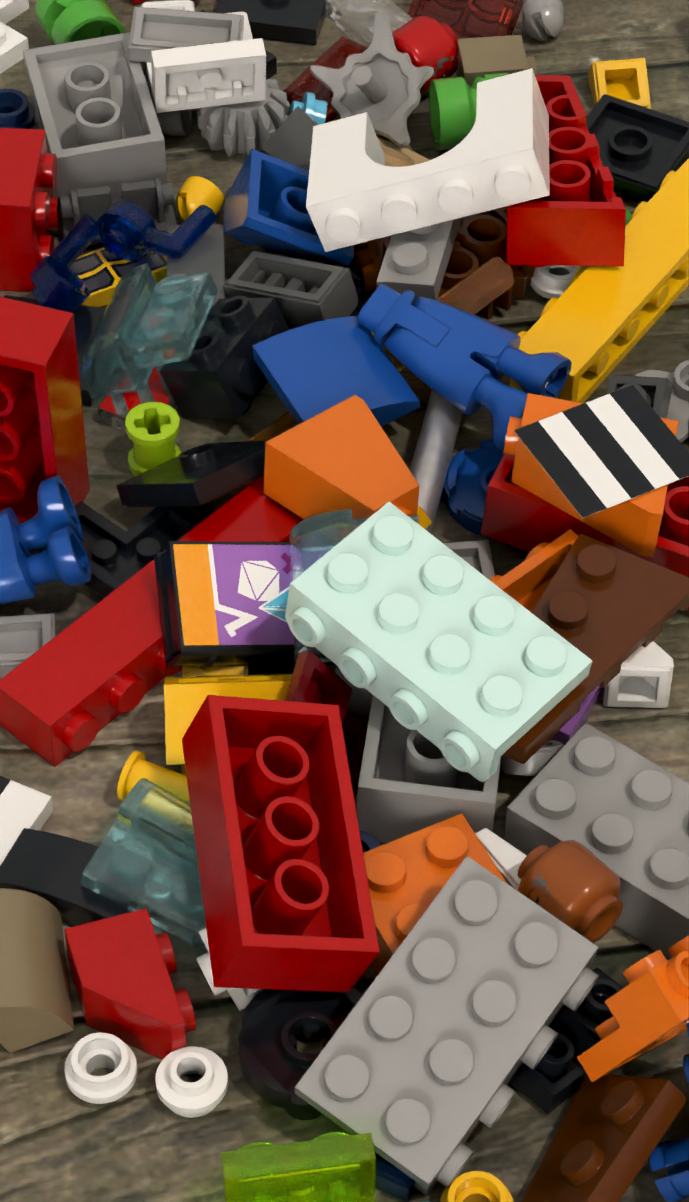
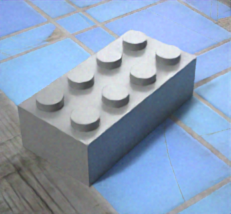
M585 723L507 807L504 840L526 856L540 845H547L550 848L559 842L575 840L584 845L620 878L621 894L619 900L623 903V909L614 926L654 951L661 950L667 959H671L672 957L667 950L689 935V783L595 727Z

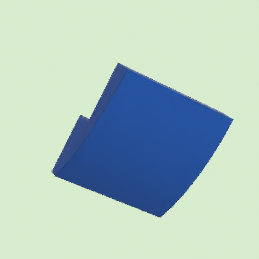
M358 316L332 318L310 323L252 345L255 362L298 425L353 395L365 401L380 426L420 408L418 398L380 344L375 342L371 331L357 322Z

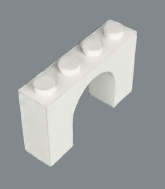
M533 68L478 82L476 120L469 134L448 152L420 164L401 167L385 166V155L367 112L313 126L306 208L325 252L550 195L549 114Z

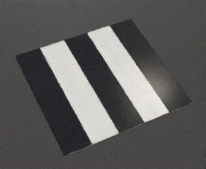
M634 385L514 430L582 519L689 476V452Z

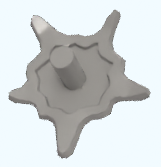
M378 12L374 20L373 39L367 50L363 53L348 56L345 66L340 69L311 65L310 72L317 80L331 90L333 94L331 108L340 119L367 112L376 135L390 139L399 148H407L411 141L407 130V118L419 106L421 99L420 89L433 76L434 68L431 66L415 67L408 53L399 52L394 44L388 15L384 12Z

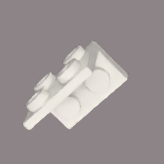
M246 12L224 13L244 15L243 40L151 51V63L145 62L156 113L265 100L266 51L263 38L253 39Z

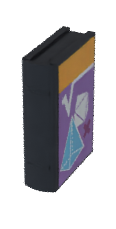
M169 541L166 544L165 552L154 554L166 666H199L201 669H208L211 666L296 665L299 653L308 649L326 665H335L315 647H308L302 644L291 632L285 618L290 583L332 549V542Z

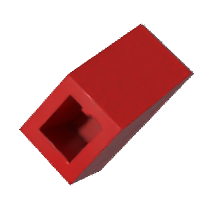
M147 908L64 929L69 971L87 1026L100 1032L113 1034L124 1043L161 1060L174 1050L187 1047L186 1033L196 1030L192 1003L186 988L174 991L169 976L170 974L177 973L173 947L167 932L155 934Z

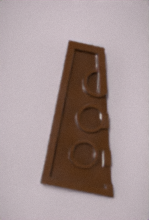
M580 533L531 613L593 661L589 675L512 745L503 756L525 764L580 711V703L598 686L604 688L620 673L621 664L641 645L646 648L663 632L664 623L678 609L682 612L689 607V577Z

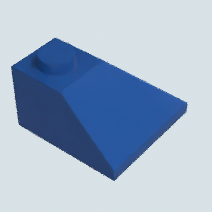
M251 149L225 199L224 234L235 237L243 244L256 245L281 254L349 265L354 257V245L325 252L306 208L309 170Z

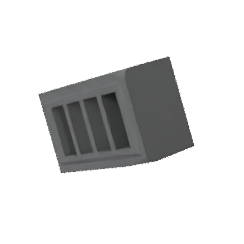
M252 251L223 286L225 295L230 298L235 296H246L247 298L274 297L285 321L299 327L322 320L350 316L358 305V295L349 268ZM265 275L270 276L264 284L259 283Z

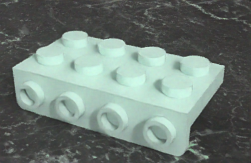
M390 501L293 580L289 586L285 618L293 635L302 644L308 647H315L335 663L343 676L352 685L358 688H365L389 707L392 715L401 725L410 730H417L438 747L450 765L459 771L468 772L481 782H486L496 773L500 757L588 677L593 662Z

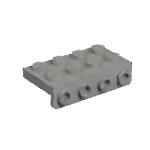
M466 856L295 1086V1094L415 1181L414 1187L427 1196L437 1182L449 1188L474 1153L464 1144L480 1121L489 1128H492L514 1098L516 1092L508 1087L507 1084L520 1065L524 1063L531 1069H534L556 1039L558 1033L548 1026L563 1005H566L575 1012L596 983L599 975L589 968L594 961L598 946L476 861Z

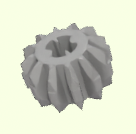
M266 79L265 100L199 108L197 112L198 128L201 130V137L208 141L210 150L219 151L225 149L228 158H232L238 153L248 156L251 149L266 153L261 147L290 115V104L287 101L286 92L279 89L277 79Z

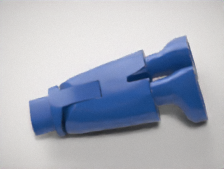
M381 284L362 307L357 317L359 324L375 333L374 339L376 343L386 347L415 376L464 414L471 416L483 406L492 416V439L496 448L504 451L510 416L523 417L527 394L531 393L557 398L565 386L571 371L572 362L560 353L528 354L519 350L521 342L519 335L449 304L422 296L417 298L416 293L411 290H406L403 294H400L387 285ZM506 375L514 380L523 391L507 386L500 381Z
M58 475L44 479L39 484L37 491L38 512L27 521L20 523L11 507L0 511V605L34 598L37 591L36 585L59 581L75 587L91 580V564L82 544L84 541L82 526L69 491ZM43 550L42 552L30 556V553Z

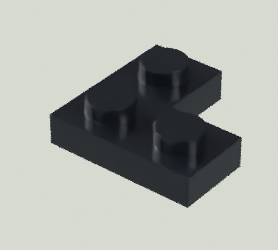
M80 501L75 505V509L84 534L82 544L88 554L92 571L91 580L84 584L105 598L154 560V554L164 552L169 541H178L201 523L203 519L184 506L155 507L125 531Z

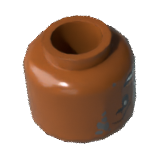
M575 840L562 841L550 848L547 845H540L533 849L519 866L517 874L521 882L517 891L593 944L610 931L621 915L623 903L619 900L621 894L620 878L590 850Z

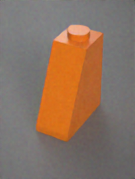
M528 393L523 417L510 416L503 454L515 456L511 482L638 554L654 557L668 485L582 519L514 430L584 403ZM661 418L676 436L679 421Z
M353 395L265 442L263 493L336 541H342L389 501L418 523L419 484L365 401L360 397Z

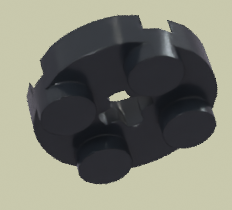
M354 987L349 992L263 989L246 1007L242 1018V1029L238 1037L241 1070L252 1089L267 1102L284 1108L287 1114L295 1119L313 1120L322 1114L295 1094V1086L321 1051L314 1054H305L297 1051V1040L295 1037L304 1034L308 1039L313 1040L321 1035L326 1038L322 1044L323 1050L363 994Z

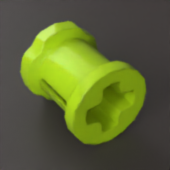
M146 402L137 405L129 411L125 420V431L129 439L133 441V448L128 453V467L132 475L137 476L181 454L179 447L175 444V438L180 432V417L175 409L161 402Z

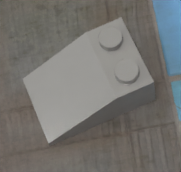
M130 32L23 50L39 129L45 130L47 153H53L57 156L56 187L53 188L55 197L70 195L69 189L72 188L84 189L110 185L111 198L115 199L122 198L121 184L153 180V178L158 177L161 183L168 182L165 140L140 62L129 61L128 46Z
M373 695L358 783L356 813L359 830L371 834L378 842L389 843L462 813L474 833L484 828L492 831L501 757L496 773L486 782H481L468 772L459 771L450 765L438 747L417 730H410L401 725L392 715L389 707Z

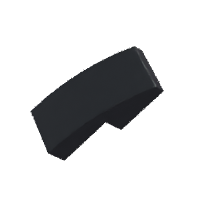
M27 828L22 830L0 866V888L23 890L39 895L54 906H57L69 924L82 925L136 911L155 879L150 869L108 850L69 837Z
M598 967L592 971L598 974L599 977L577 1010L574 1012L566 1005H563L548 1026L557 1032L558 1035L538 1065L531 1069L522 1063L509 1081L510 1084L547 1114H550L579 1090L587 1073L577 1057L601 1041L595 1028L613 1016L605 1001L623 989L620 984Z

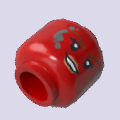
M417 16L392 32L396 49L401 53H408L415 67L431 66L434 68L433 76L420 89L421 96L429 93L430 81L432 79L450 78L457 71L459 64L458 38L447 24L440 23L429 16Z

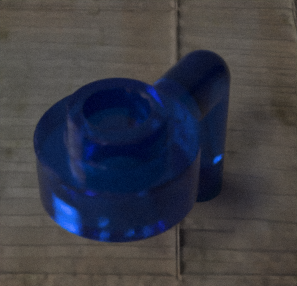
M120 200L113 203L98 219L97 230L103 247L117 258L136 261L141 259L148 251L176 260L182 258L216 222V215L208 206L200 205L173 234L158 230L152 218L140 206L130 201Z
M85 214L51 254L45 256L30 273V278L35 285L31 292L44 307L57 310L63 309L66 312L75 313L90 296V292L83 281L69 269L103 230L102 226L88 214Z

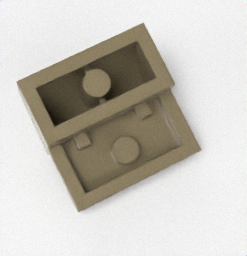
M0 888V1044L9 1053H13L74 1031L61 913L52 903L39 895L23 890Z

